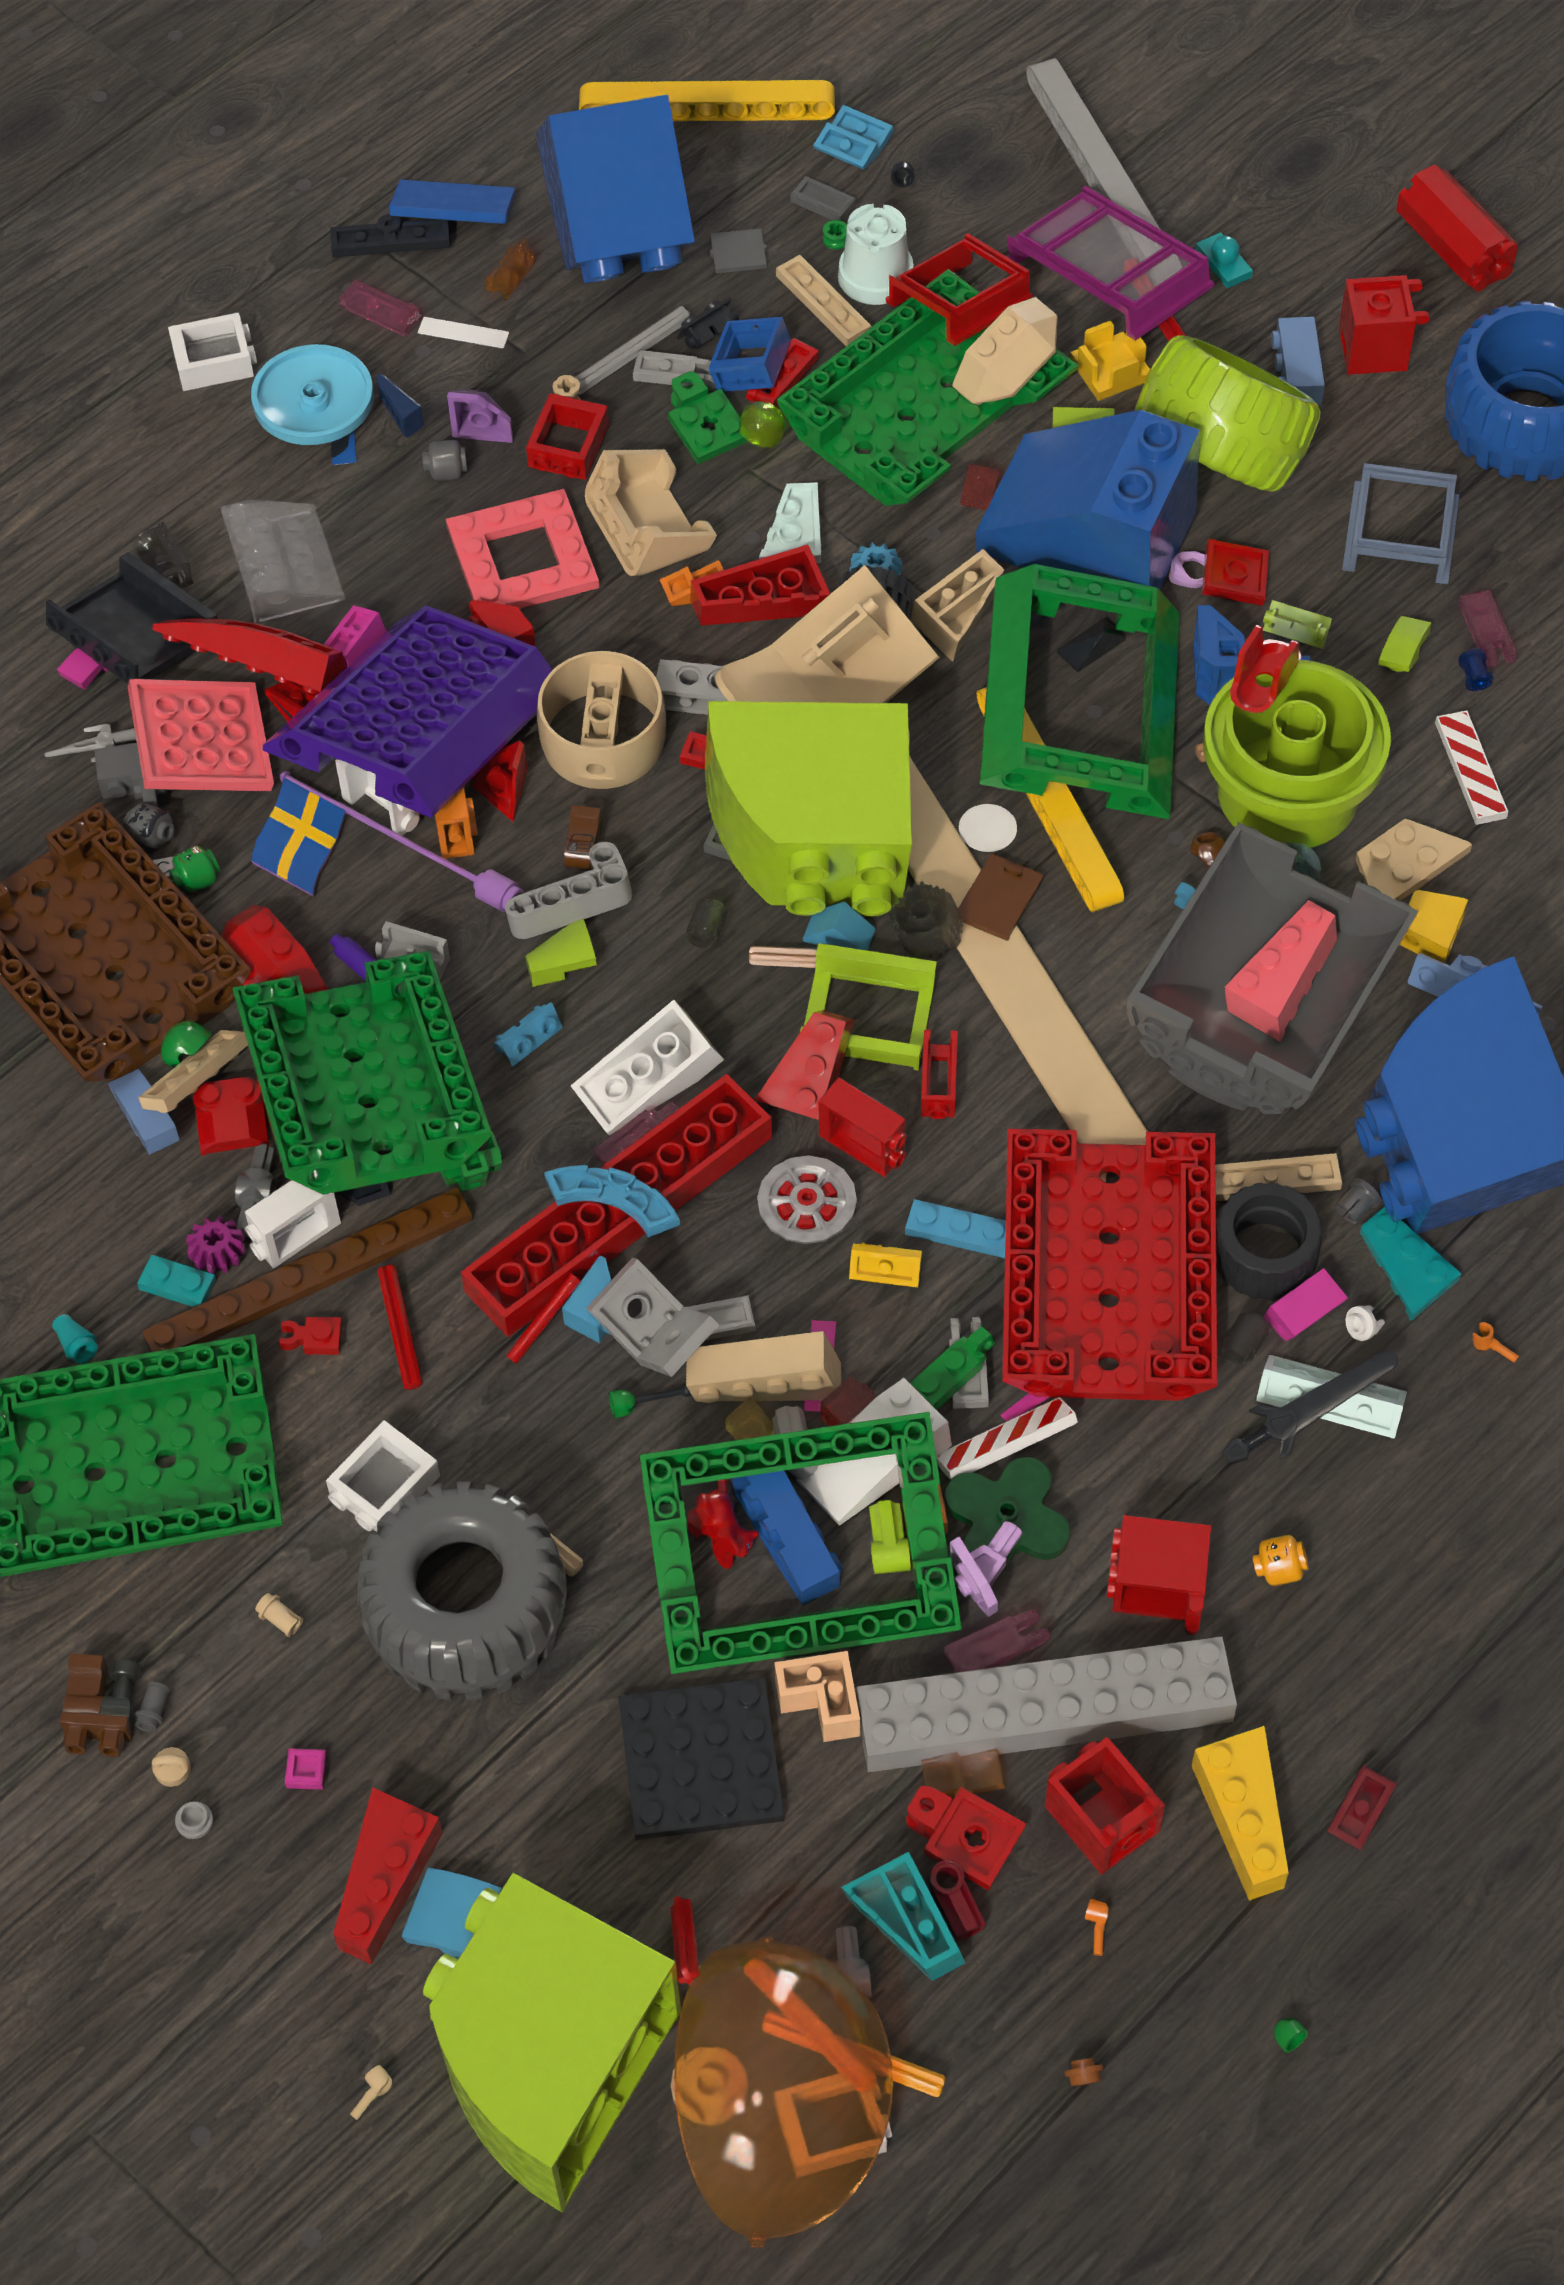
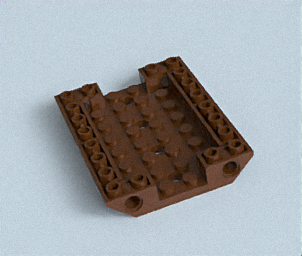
M98 802L45 836L49 852L0 882V983L85 1082L113 1081L133 1072L161 1053L162 1040L173 1025L183 1021H193L202 1026L229 1008L234 1000L232 988L242 986L251 972L246 963L104 806ZM41 888L50 889L46 896L39 897L34 895ZM76 930L87 931L86 935L82 938L70 937ZM113 972L124 973L120 980L113 981L108 979V976ZM158 1014L162 1016V1019L155 1024L145 1022L150 1015Z

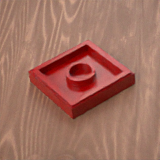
M1208 539L1205 549L1202 594L1263 606L1266 599L1269 550Z

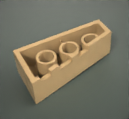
M824 1331L702 1346L687 1360L686 1387L696 1402L704 1403L716 1401L842 1400L841 1361Z

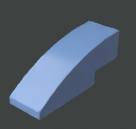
M139 1069L108 1083L110 1090L134 1133L141 1140L148 1155L180 1141L176 1126L167 1112L160 1113L157 1110L142 1109L138 1097L147 1091L151 1085Z

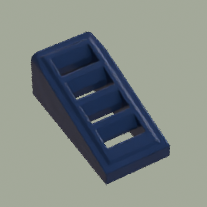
M379 374L376 376L380 399L402 434L406 438L410 437L423 427L421 406L384 375Z

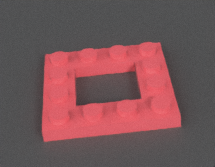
M564 489L446 519L447 529L473 600L516 606L521 609L599 588L597 574ZM544 527L558 565L500 580L487 541Z

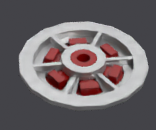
M810 1155L789 1158L774 1166L762 1180L757 1196L760 1216L768 1228L787 1241L802 1244L824 1242L841 1233L853 1219L857 1204L854 1183L845 1170L828 1159Z

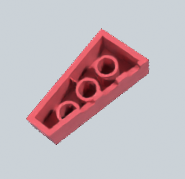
M1308 900L1225 986L1228 1012L1281 1042L1285 1035L1286 1026L1290 1020L1293 1021L1298 1012V1005L1304 994H1308L1315 974L1320 972L1337 942L1335 915Z

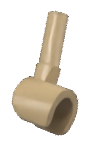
M380 2065L371 2069L365 2076V2080L371 2088L350 2113L356 2120L359 2119L372 2100L377 2096L385 2094L392 2087L391 2077Z

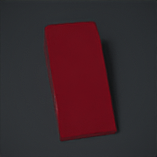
M1363 1766L1327 1832L1361 1850L1397 1788V1784Z

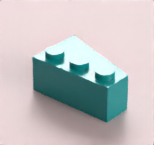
M909 1852L841 1887L847 1899L931 1981L966 1963Z

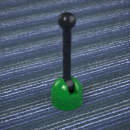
M686 1383L681 1388L637 1397L623 1389L609 1391L608 1393L610 1409L614 1419L630 1415L638 1403L678 1395L692 1396L686 1387Z

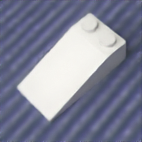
M673 1000L573 1083L571 1087L606 1133L611 1135L701 1080L724 1059L687 1012Z
M905 1378L877 1396L850 1422L855 1423L930 1412L936 1457L952 1446L948 1421ZM892 1454L818 1465L813 1475L802 1480L796 1479V1481L840 1526L899 1484L896 1455Z

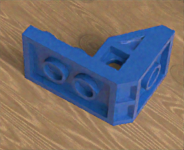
M1198 605L1193 640L1196 696L1208 705H1211L1221 688L1234 678L1239 651L1245 643L1244 635L1211 605ZM1230 653L1233 656H1223V654ZM1302 656L1300 660L1310 661V656Z

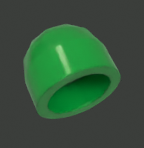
M1285 2018L1275 2024L1273 2036L1283 2051L1289 2053L1304 2042L1308 2031L1294 2018Z

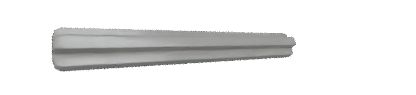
M679 306L575 376L574 378L578 379L580 383V391L577 394L581 395L636 358L638 351L648 350L682 327L681 323L690 315L688 310L683 306Z

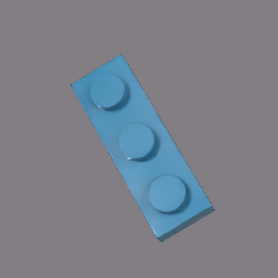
M914 1199L905 1227V1235L1005 1258V1220Z

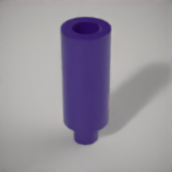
M335 934L330 940V944L335 947L334 954L366 982L364 963L377 961V959L350 936L343 938L340 934Z

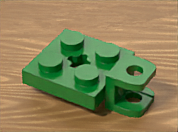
M693 371L686 372L672 379L671 386L673 392L671 393V403L674 410L668 412V420L697 465L750 441L751 433L722 389L708 394V388L700 376ZM684 382H690L693 384L687 385V387L684 388L682 387V383ZM706 422L715 424V430L712 431L708 427L704 429L702 427Z

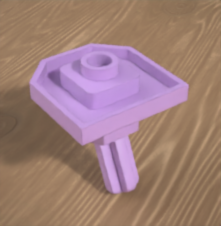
M1007 1521L1002 1524L988 1546L983 1545L969 1553L960 1537L950 1542V1557L958 1575L954 1578L957 1587L964 1597L970 1595L988 1617L998 1611V1602L991 1587L1005 1568L1006 1557L1022 1535V1531L1015 1524Z

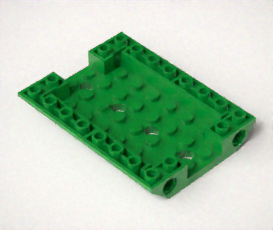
M430 951L364 963L366 983L308 994L303 992L299 975L232 988L286 1178L324 1195L459 1168L491 1137V1130ZM347 1014L345 1017H336L335 1015ZM352 1058H360V1059H362V1060H360V1061H358V1062H350V1061H349V1059H352ZM368 1103L376 1105L372 1108L363 1107L364 1104ZM380 1150L391 1151L386 1155H379L377 1153Z
M255 1334L0 1379V1577L283 1526V1509L265 1382ZM235 1443H243L247 1446L246 1451L241 1455L234 1456L228 1453L229 1448ZM170 1455L176 1458L175 1464L169 1468H160L157 1465L158 1461L164 1456ZM95 1468H101L106 1471L103 1478L98 1481L87 1479L88 1473ZM31 1481L34 1483V1487L29 1493L19 1494L16 1492V1488L21 1482Z

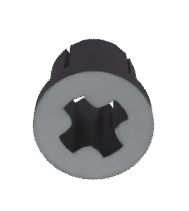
M1360 1178L1354 1179L1350 1184L1351 1189L1335 1205V1209L1341 1217L1354 1206L1344 1217L1351 1224H1356L1371 1207L1375 1208L1381 1202L1378 1192L1369 1183Z

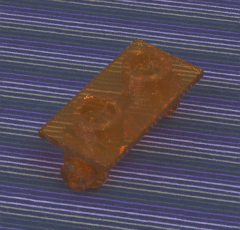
M521 238L518 244L510 246L505 256L499 262L500 268H495L485 278L484 286L487 291L491 293L500 291L503 298L507 300L534 265L536 259L525 238Z

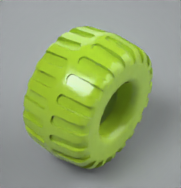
M1184 335L1175 336L1168 341L1147 374L1134 410H1143L1199 429V463L1250 487L1272 492L1278 491L1285 486L1306 455L1321 415L1317 403L1291 384L1230 352L1202 340Z

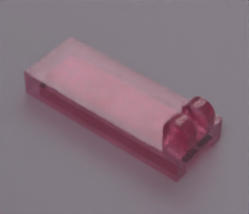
M354 280L339 297L341 308L404 337L409 335L410 327L416 321L420 322L423 318L422 310L418 309L414 304H407L357 280Z

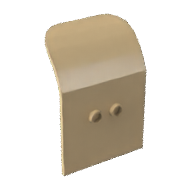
M864 565L773 644L746 658L724 665L716 673L715 681L728 701L887 703L940 657Z

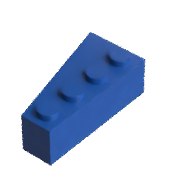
M785 1471L731 1478L733 1495L754 1529L759 1532L760 1539L801 1606L840 1587V1572L843 1571L841 1563L834 1552L829 1553L824 1544L825 1540L821 1530L810 1519L803 1501L797 1495Z

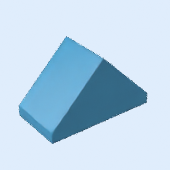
M841 902L826 907L822 912L811 916L803 936V942L814 945L822 943L869 951L876 928L847 903Z

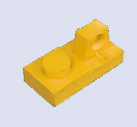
M853 1243L849 1279L918 1288L922 1251Z

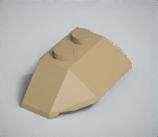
M1036 297L1008 306L967 349L952 387L970 403L980 405L982 402L1014 397L1056 352L1057 314Z

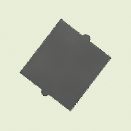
M761 228L710 233L712 245L710 257L714 259L715 273L767 268L765 256L767 245L763 243Z

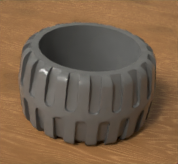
M457 1481V1488L443 1489L442 1483L428 1486L427 1494L416 1499L412 1493L399 1501L400 1510L397 1513L393 1514L387 1511L377 1522V1535L370 1534L363 1547V1561L358 1566V1609L360 1620L368 1639L388 1670L398 1678L403 1676L409 1687L421 1693L428 1687L433 1690L436 1698L452 1700L453 1693H465L467 1700L482 1699V1691L496 1688L497 1694L511 1689L512 1679L519 1675L524 1680L537 1670L538 1657L546 1659L555 1646L556 1633L561 1631L567 1594L566 1574L561 1555L547 1525L539 1514H532L529 1505L523 1499L513 1495L508 1500L502 1488L487 1484L484 1490L475 1489L472 1481ZM460 1546H481L490 1550L501 1563L503 1571L501 1583L491 1599L478 1608L460 1613L441 1611L426 1603L417 1591L418 1571L428 1557L443 1550Z

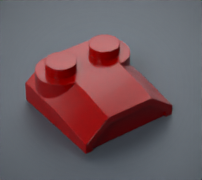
M249 1077L208 1082L200 1085L198 1090L194 1092L193 1101L196 1109L202 1156L209 1153L255 1147L261 1144L269 1146L264 1100L258 1081Z

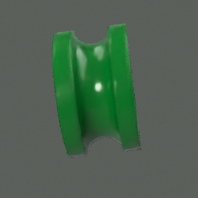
M840 220L827 222L823 227L824 245L833 250L844 248L847 224Z

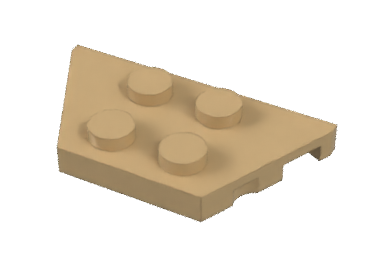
M1404 819L1360 849L1356 854V862L1359 871L1364 876L1363 883L1365 885L1373 886L1381 893L1401 901L1470 853L1472 844L1469 841Z

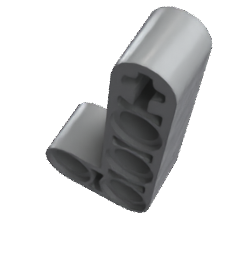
M599 842L593 845L589 851L592 870L509 899L505 905V912L513 936L518 939H528L569 925L580 919H587L628 904L633 895L627 869L617 847L611 842Z

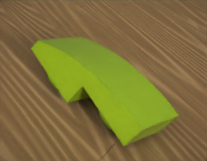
M1401 616L1386 641L1378 665L1389 667L1390 670L1396 672H1409L1419 659L1420 647L1430 634L1431 622Z

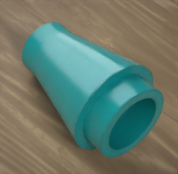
M68 1314L60 1315L53 1321L52 1328L56 1332L65 1355L69 1360L76 1363H85L95 1356L98 1350L95 1335L75 1322Z

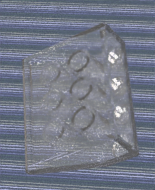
M250 499L220 507L225 532L254 623L345 600L314 504Z

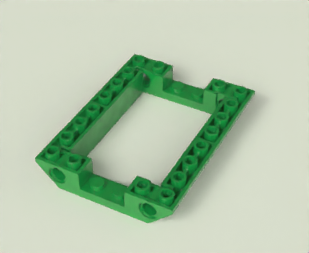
M1032 564L996 577L979 784L1043 796L1049 781L1105 791L1106 808L1169 819L1171 810L1179 612L1157 587L1038 564ZM1060 602L1117 613L1116 630L1131 633L1135 631L1147 633L1140 763L1022 741L1031 611L1037 615L1054 618Z
M930 1412L640 1454L643 1487L671 1674L962 1630L952 1560L947 1552L938 1491L940 1479ZM896 1455L916 1596L701 1628L681 1486L871 1457Z

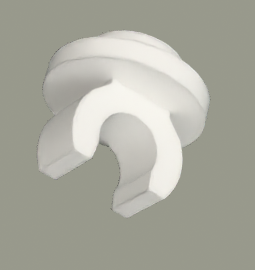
M1356 1306L1347 1312L1346 1327L1354 1339L1359 1341L1368 1340L1377 1334L1385 1324L1383 1319L1375 1320L1372 1313L1374 1308L1372 1306Z

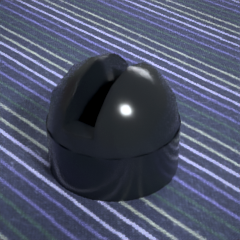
M899 161L892 167L891 180L893 184L898 187H907L913 183L914 168L909 162Z

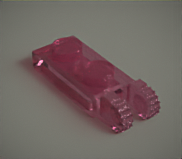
M1487 590L1460 596L1459 607L1476 647L1482 653L1486 664L1489 667L1497 666L1498 657L1495 651L1497 648L1501 649L1507 663L1516 662L1515 647L1491 591Z
M1033 1609L1013 1618L1009 1616L944 1647V1653L955 1673L989 1669L1026 1653V1650H1032L1039 1645L1041 1646L1051 1636L1045 1628H1041L1024 1637L1020 1636L1018 1631L1034 1625L1040 1618L1037 1611Z

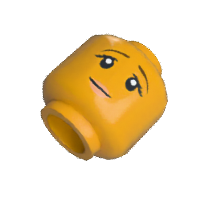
M1284 1535L1261 1541L1259 1554L1253 1555L1257 1576H1265L1266 1581L1271 1586L1300 1581L1303 1578L1304 1570L1309 1569L1304 1544L1302 1541L1297 1542L1292 1535Z

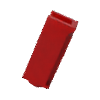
M924 1030L921 1117H930L932 1119L955 1118L958 1031H951L950 1045L930 1044L931 1030ZM931 1061H948L947 1095H930Z

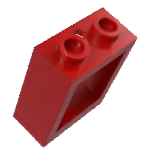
M550 393L526 446L528 467L539 471L565 475L569 478L586 480L609 428L608 406ZM552 423L589 431L580 453L543 445Z
M838 1078L818 1101L819 1136L885 1178L893 1168L895 1170L898 1169L905 1160V1141L907 1138L905 1134V1118L841 1078Z

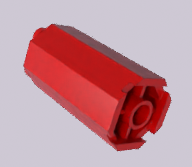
M1434 164L1416 173L1410 180L1413 183L1411 188L1407 190L1404 187L1399 193L1396 211L1449 267L1476 292L1482 291L1499 279L1504 280L1509 277L1514 269L1512 264L1516 259L1518 243L1447 170H1442Z

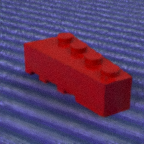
M808 544L691 580L690 602L701 626L804 617L830 595Z
M373 1787L333 1933L339 1950L371 1965L443 1835L439 1817Z

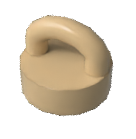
M165 1748L152 1759L153 1773L158 1782L164 1786H178L185 1782L190 1775L191 1765L189 1758L179 1748Z

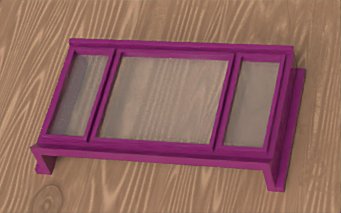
M1087 186L1082 188L1081 193L1015 237L1007 235L1009 255L1006 257L1016 263H1020L1030 256L1124 313L1127 336L1135 341L1214 287V282L1210 280L1208 257Z

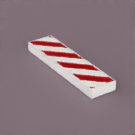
M1468 711L1437 716L1435 721L1436 727L1475 824L1507 819V807Z
M1060 1397L945 1450L936 1457L937 1465L950 1480L962 1473L975 1472L1078 1423L1076 1414Z

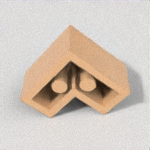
M848 1651L774 1662L775 1681L781 1714L818 1708L823 1742L860 1736V1716Z

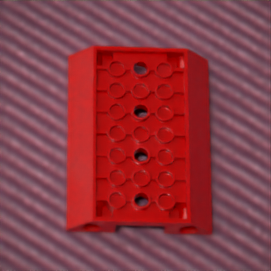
M1008 1129L1003 1382L1036 1397L1180 1401L1217 1387L1215 1133L1146 1132L1145 1145L1080 1144L1077 1143V1130ZM1105 1172H1114L1119 1176V1180L1115 1183H1106L1101 1179V1175ZM1105 1233H1113L1118 1236L1119 1241L1113 1245H1107L1100 1240V1237ZM1104 1295H1113L1119 1300V1303L1113 1307H1106L1099 1300ZM1104 1358H1113L1119 1365L1116 1369L1108 1371L1102 1369L1099 1362Z

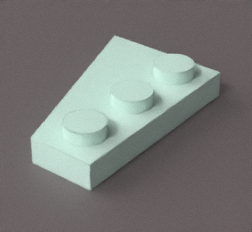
M818 483L786 484L776 511V518L773 526L769 529L767 542L764 549L761 550L759 559L808 544L816 563H821Z

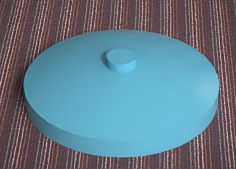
M314 344L291 348L270 359L260 369L254 379L251 398L258 422L271 435L293 444L318 445L338 440L358 428L372 408L374 392L370 373L356 356L338 347Z

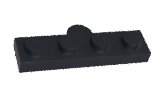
M386 214L378 219L377 224L330 227L332 257L450 248L448 220L443 219L405 221L401 226L398 216Z

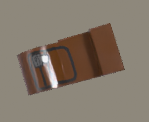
M571 806L570 824L564 853L565 867L592 870L589 851L593 845L599 843L602 831L601 808Z

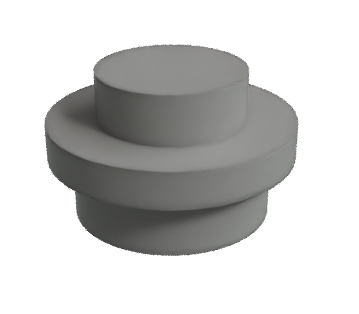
M189 1802L178 1810L175 1817V1825L183 1837L198 1839L210 1831L213 1825V1815L207 1805L201 1802Z

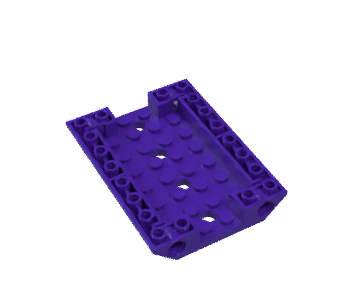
M426 605L397 621L263 744V751L318 773L333 758L342 760L376 774V796L432 818L537 714L539 692L544 680L552 669L535 646Z

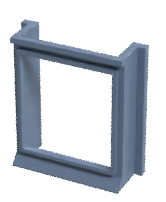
M1364 463L1362 479L1354 483L1342 570L1354 572L1357 554L1437 564L1435 583L1448 584L1459 494H1454L1457 475ZM1370 478L1447 488L1440 548L1362 538Z

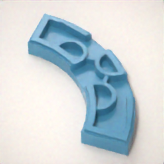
M576 1165L544 1172L545 1180L557 1206L577 1201H594L614 1206L634 1218L643 1228L647 1237L680 1225V1219L674 1208L658 1190L650 1188L648 1185L637 1180L636 1176L611 1167L607 1170L588 1168V1165Z

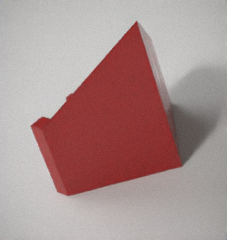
M517 741L500 750L474 776L471 786L512 822H514L527 774L524 744L521 741Z

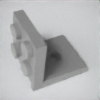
M632 1258L586 1308L641 1366L670 1377L681 1368L719 1326L710 1315L684 1307L636 1258ZM639 1298L642 1303V1310L636 1317H630L627 1311L628 1304L631 1300Z

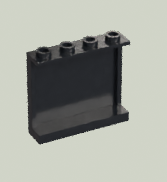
M130 552L119 557L118 573L62 607L50 599L46 601V625L50 630L58 633L75 648L83 651L97 664L102 665L115 674L119 680L129 684L130 679L150 680L195 652V650L190 648L191 644L184 641L172 642L164 639L162 633L152 630L153 624L177 619H217V614Z

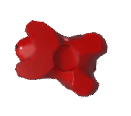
M727 1479L717 1480V1489L706 1494L700 1493L696 1497L695 1508L691 1509L687 1516L689 1532L695 1538L702 1535L709 1536L712 1540L715 1558L727 1570L733 1566V1556L744 1558L748 1555L749 1550L754 1544L753 1540L759 1535L757 1530L749 1531L743 1529L735 1517L733 1502L728 1495Z

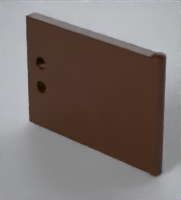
M991 853L956 913L953 914V919L1008 941L1042 883L1044 875Z

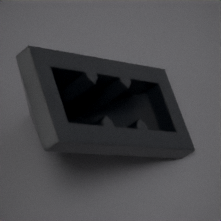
M1103 618L1058 648L1057 654L1075 671L1079 672L1124 642L1126 637L1119 630H1116V627L1106 618Z

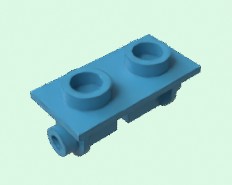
M551 1002L541 1007L537 1005L531 1013L519 1021V1027L512 1026L505 1033L496 1037L497 1041L493 1043L494 1048L500 1054L505 1052L512 1067L563 1028Z

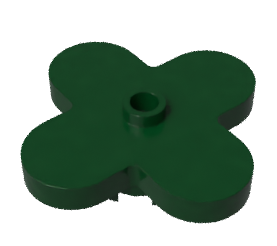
M1022 1457L1013 1460L1007 1465L999 1480L995 1482L976 1473H962L954 1477L946 1487L945 1505L948 1512L955 1519L971 1526L964 1540V1545L969 1553L983 1545L988 1546L1006 1521L1015 1524L1022 1531L1021 1537L1006 1557L1004 1569L1009 1565L1014 1554L1024 1552L1037 1559L1049 1560L1060 1556L1066 1550L1069 1543L1070 1529L1066 1519L1058 1512L1043 1505L1050 1492L1051 1475L1048 1468L1037 1459Z

